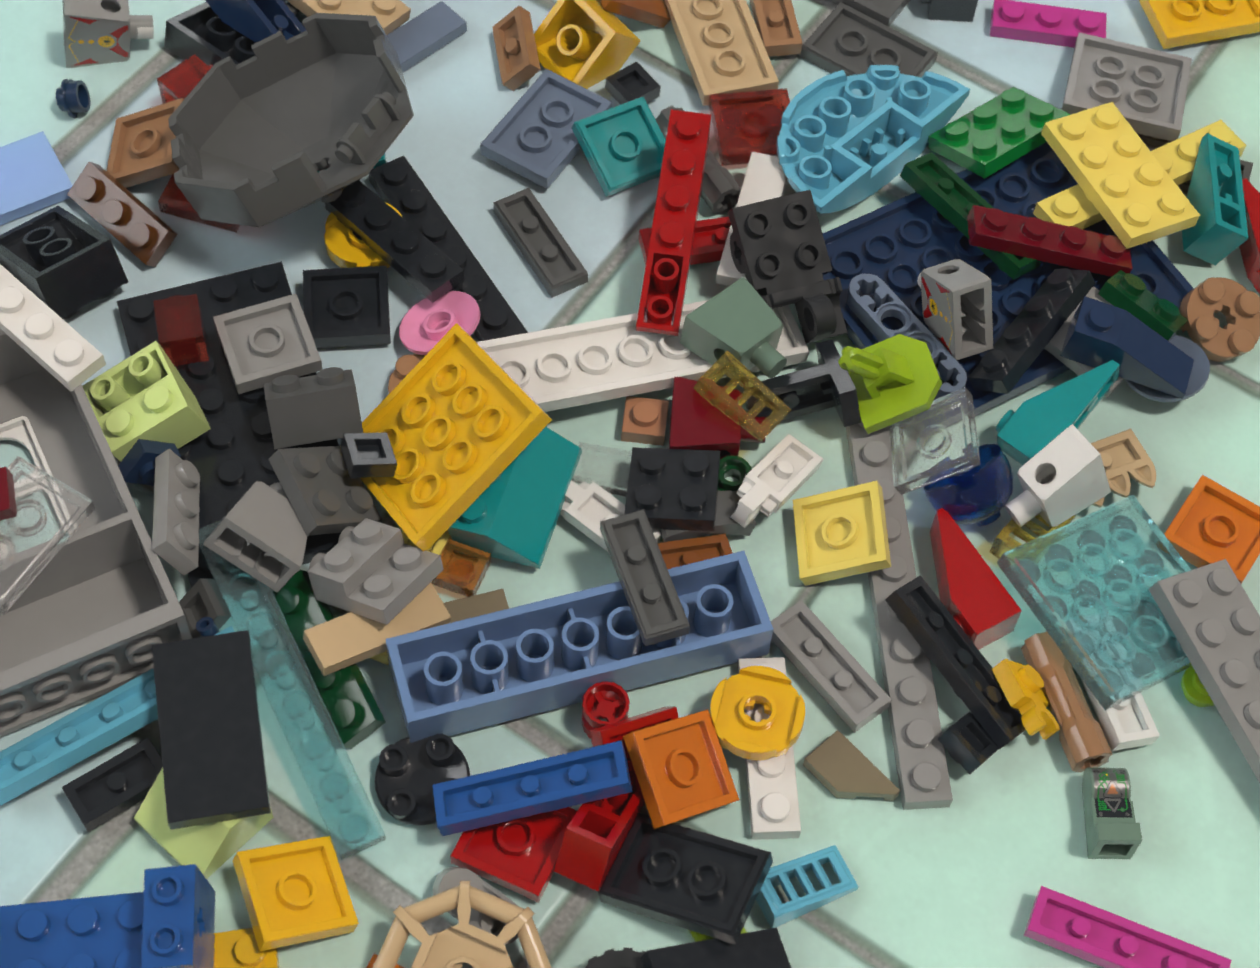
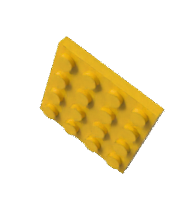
M456 323L362 422L363 433L387 432L397 461V467L394 477L361 478V480L414 545L422 551H428L552 419Z

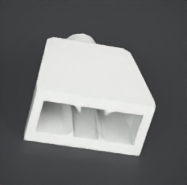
M1073 424L1070 425L1018 470L1017 475L1023 492L1007 503L1005 509L1020 527L1038 514L1041 515L1049 526L1056 527L1111 492L1101 454Z

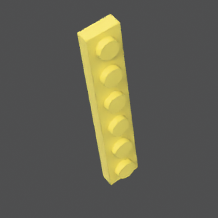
M1218 120L1151 152L1178 186L1191 180L1201 139L1207 133L1239 148L1240 157L1246 148V144L1222 120ZM1079 184L1037 202L1033 212L1038 219L1074 226L1080 229H1085L1104 220Z

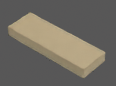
M430 582L387 625L350 612L304 630L303 639L323 676H326L387 651L385 640L387 638L448 624L451 622V615Z

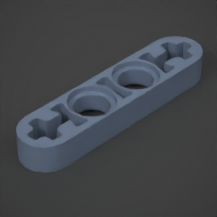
M873 274L855 276L849 284L846 298L850 310L879 342L897 334L926 342L935 365L939 364L937 371L940 378L945 382L949 380L954 381L953 386L948 382L943 383L934 401L950 404L960 399L967 381V374L959 362L882 279ZM861 291L865 295L861 297L859 295V292ZM868 294H874L873 299ZM886 317H895L902 321L904 326L898 330H891L886 328L881 320Z

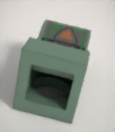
M1087 767L1082 779V797L1088 859H1131L1142 842L1140 823L1135 821L1133 801L1130 798L1129 773L1125 768ZM1104 844H1118V845H1116V846H1106V845H1104Z

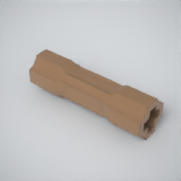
M1049 630L1043 633H1036L1024 640L1025 644L1021 647L1027 664L1032 666L1044 681L1042 690L1050 703L1049 709L1059 725V740L1072 771L1083 772L1087 767L1097 768L1107 763L1109 757L1113 755L1099 722L1094 719L1072 669L1073 661L1061 633L1057 630Z

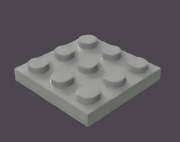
M1079 32L1061 110L1071 115L1113 102L1136 133L1151 136L1155 139L1174 141L1178 139L1181 132L1192 58Z

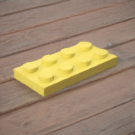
M1113 102L1044 124L1041 135L1126 249L1196 225L1200 214Z

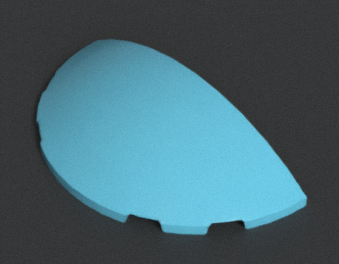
M870 65L866 73L846 76L844 70L828 74L800 91L785 109L782 115L780 133L777 136L779 164L782 166L789 184L796 193L811 190L817 212L824 214L844 210L876 193L900 174L906 163L915 160L929 145L928 136L946 126L969 96L970 89L952 79L930 71H926L922 77L901 74L897 65Z

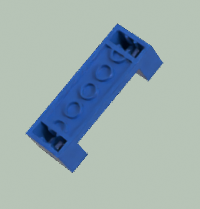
M196 864L145 869L144 892L0 906V968H214L215 890Z

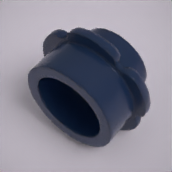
M64 79L61 82L60 88L56 90V102L61 111H68V115L71 118H77L78 113L89 111L90 94L82 80Z

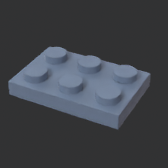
M546 69L481 142V155L548 189L581 150V146L571 128L573 123L612 108V102Z

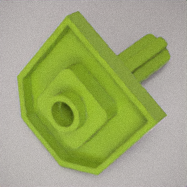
M897 334L864 349L847 346L841 350L842 357L838 360L840 367L848 371L857 389L860 417L867 434L929 410L942 385L926 342L902 334Z

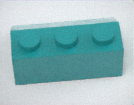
M545 427L448 529L456 548L540 569L564 504L565 494L581 457V448Z

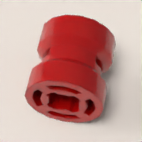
M603 681L589 687L584 694L582 727L590 739V730L628 718L630 701L627 692L620 685L614 682ZM598 717L607 719V721H602Z

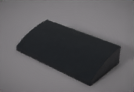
M207 2L166 21L164 47L204 74H207L215 63L229 56L236 65L256 56L251 46L256 42L222 22Z

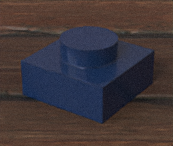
M138 439L118 465L125 483L154 486L155 457L171 449L181 458L174 443Z

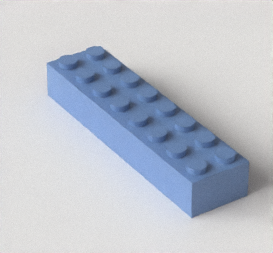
M745 551L668 569L689 622L690 630L689 634L649 646H644L620 581L385 639L389 666L410 743L436 734L452 736L583 702V696L589 687L603 681L614 682L627 691L736 663L740 658H756L767 655L774 629Z

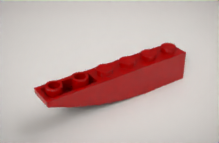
M673 109L670 111L636 331L672 336L679 335L708 152L711 114Z

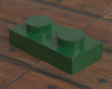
M1122 270L1107 280L1098 292V295L1110 304L1128 311L1168 341L1179 333L1188 321L1180 314L1176 305L1166 299L1158 298L1146 289L1145 283L1139 277L1125 273Z

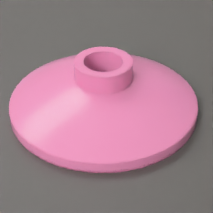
M449 291L433 303L426 297L416 303L403 317L399 327L400 339L409 351L426 355L456 323L471 336L480 321V308L472 296L460 291Z

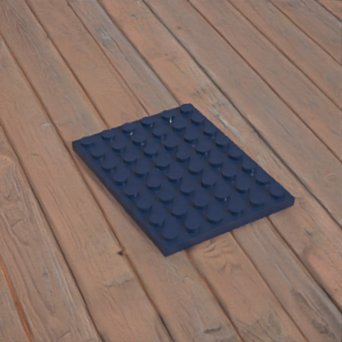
M1047 142L987 178H983L968 169L956 173L993 208L1035 218L1037 217L1033 212L1037 202L1078 184ZM916 192L823 233L833 270L823 275L824 280L840 278L843 291L840 293L839 301L847 329L846 334L856 348L864 349L879 341L847 305L846 298L849 284L857 275L873 274L882 279L932 333L923 319L922 293L917 282L918 276L928 267L954 259H961L991 278L994 346L1005 329L1010 326L1026 306V303L1035 295L1055 269L1079 270L1042 261L1039 267L1013 280L977 246L969 245V239ZM1105 219L1083 229L1104 235L1117 236ZM1153 240L1130 248L1133 268L1130 274L1139 277L1145 283L1146 289L1158 298L1172 302L1179 309L1184 296L1194 289ZM1091 272L1095 281L1094 287L1100 291L1111 277ZM861 291L859 292V295L861 297L865 295ZM868 294L873 299L874 294ZM886 317L881 320L882 324L891 330H898L904 326L902 321L895 317ZM1043 349L1008 394L974 390L968 377L981 362L982 358L989 352L987 350L957 360L967 374V381L960 399L950 404L933 401L929 410L909 418L925 440H928L1070 370V368ZM952 380L946 381V382H948L951 386H953L954 381H952Z

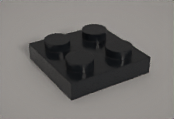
M387 265L303 270L304 316L316 348L391 344Z
M632 447L624 515L644 509L651 529L715 531L720 451Z

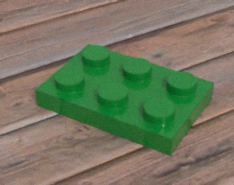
M1012 87L929 135V150L983 178H987L1047 142L1041 135L1046 122L1070 114L1050 103L1025 93L1023 90Z

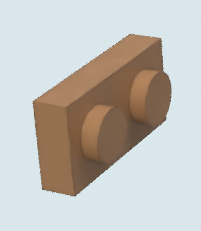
M750 0L754 21L768 56L801 54L803 43L792 1Z
M521 6L516 7L492 27L502 85L512 91L541 70L530 12Z

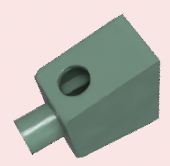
M741 277L685 317L680 343L731 378H739L756 366L771 379L778 375L787 363V359L776 350L783 329L782 321L744 277Z

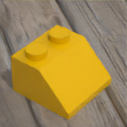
M558 0L534 33L539 63L545 69L586 89L618 72L640 43V40L612 12L603 9L600 0Z

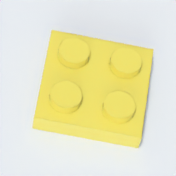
M878 481L792 500L799 578L805 586L891 567L883 491Z

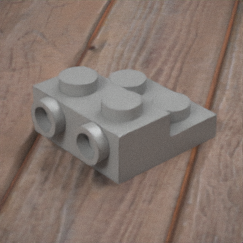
M365 518L356 527H346L340 534L338 544L326 554H316L312 558L307 572L316 600L387 625L444 568L440 555L426 550L422 551L420 548L405 544L401 529Z

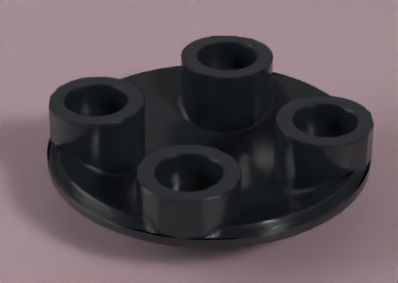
M436 734L410 743L409 736L403 738L395 744L386 746L379 755V764L375 773V790L379 802L392 817L406 824L429 825L437 823L432 785L470 776L468 762L462 751L447 735Z

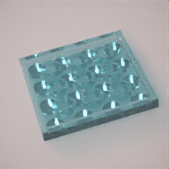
M1134 495L1003 553L996 562L1105 711L1192 666L1149 591V588L1157 581L1190 571L1191 568Z

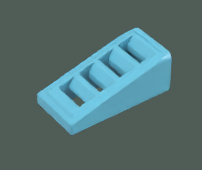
M836 845L771 867L756 901L769 926L777 928L856 891L859 886ZM830 862L841 883L832 885L821 865ZM813 870L823 889L815 891L806 872ZM797 877L806 894L800 898L790 879ZM779 884L782 886L789 902L782 904L774 889L775 886Z

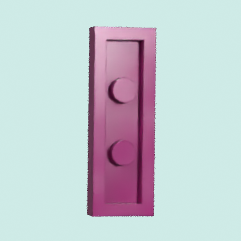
M994 0L991 10L990 37L1074 48L1079 32L1106 38L1107 13L1012 0Z

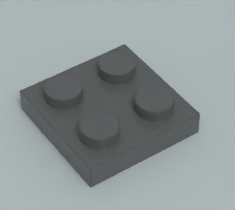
M341 446L278 449L269 458L307 536L341 533L348 526L356 527L365 518L377 522L382 521L372 497L367 492L361 478H350Z

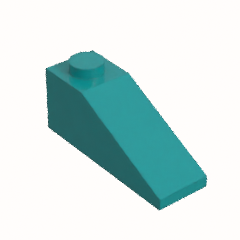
M1207 133L1201 139L1187 194V199L1200 214V217L1195 226L1182 230V242L1184 252L1217 265L1249 239L1239 148Z
M1111 360L1024 401L1016 412L1011 409L1008 410L996 426V431L999 432L997 434L998 448L1021 465H1024L1070 425L1073 424L1078 429L1117 381L1120 364Z

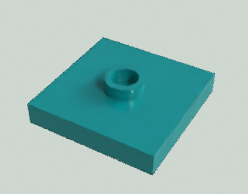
M644 96L573 123L571 128L606 197L660 177L666 139Z

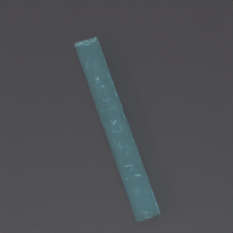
M222 520L199 529V549L237 632L249 631L254 670L341 860L346 859L385 841V833L271 588L203 545L207 537Z

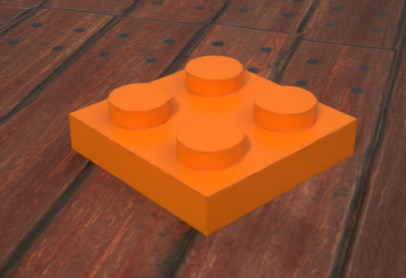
M1202 475L1158 545L1198 568L1226 559L1240 584H1242L1260 554V507Z
M708 709L623 736L654 829L739 800Z

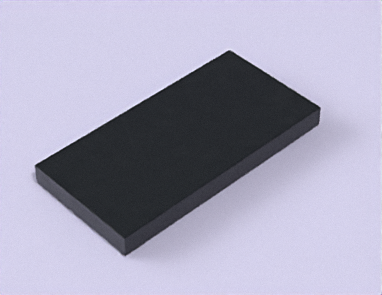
M238 631L152 645L167 820L170 830L271 813L249 631Z

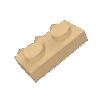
M1132 429L1091 443L1101 454L1112 493L1127 498L1131 488L1130 478L1150 488L1155 486V466ZM1105 497L1101 498L1092 505L1101 508Z

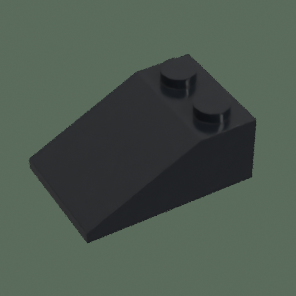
M59 205L0 235V264L62 319L73 317L80 311L81 307L96 299L100 300L110 297L116 292L118 287L128 283L111 239Z

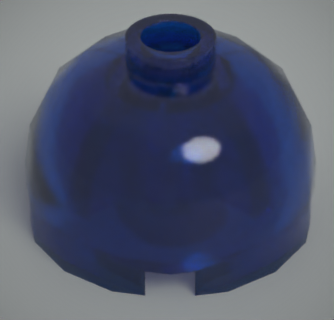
M984 444L964 451L967 457L966 460L954 465L950 458L929 473L923 480L922 485L928 501L936 511L943 508L949 512L957 524L970 525L976 523L979 527L989 525L1001 516L1000 510L1005 507L1013 493L1014 474L1006 455L1003 454L1000 446L997 444Z

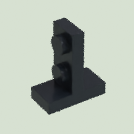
M833 340L816 344L818 366L742 386L747 416L767 417V425L835 407L844 427L861 423L857 389L848 371L842 369L838 363L841 357Z

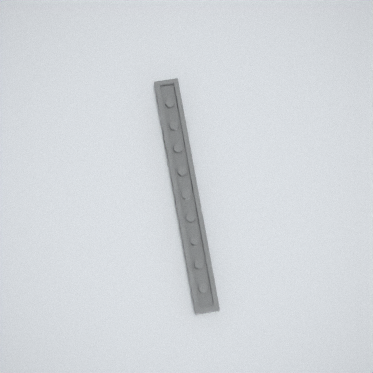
M861 420V423L847 426L846 432L854 486L878 481L883 491L891 567L867 573L886 694L892 699L888 713L903 810L950 807L953 798L945 749L938 740L942 735L930 659L885 601L895 590L917 578L892 425L867 434Z

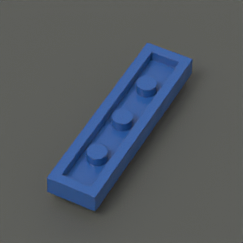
M622 741L432 785L437 828L442 836L633 792Z

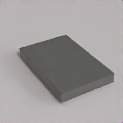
M840 2L802 45L799 57L829 73L844 70L846 76L866 73L870 65H897L901 74L922 77L936 62L938 52Z

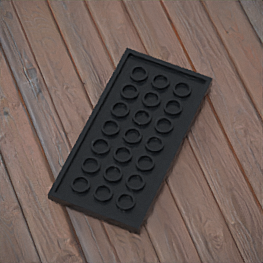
M282 261L117 301L130 355L132 356L149 344L157 341L195 395L211 428L178 449L181 459L190 461L200 474L198 567L188 573L191 588L200 578L214 579L218 587L254 578L203 545L207 537L256 481L263 482L269 487L273 483H280L269 461V458L278 449L274 448L264 387L238 394L213 317L292 295ZM310 373L307 375L300 376L299 378L317 375V373ZM337 439L280 449L339 446ZM341 533L308 536L302 565L310 563L312 558L318 553L326 554L338 544Z

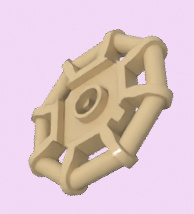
M460 881V885L407 907L398 906L393 911L396 916L373 968H395L409 934H411L422 943L411 968H461L463 963L470 964L472 968H513L505 943L517 934L530 968H552L532 918L535 913L529 907L523 909L470 886V881ZM457 908L458 924L429 936L420 924ZM471 908L507 925L498 936L469 924Z

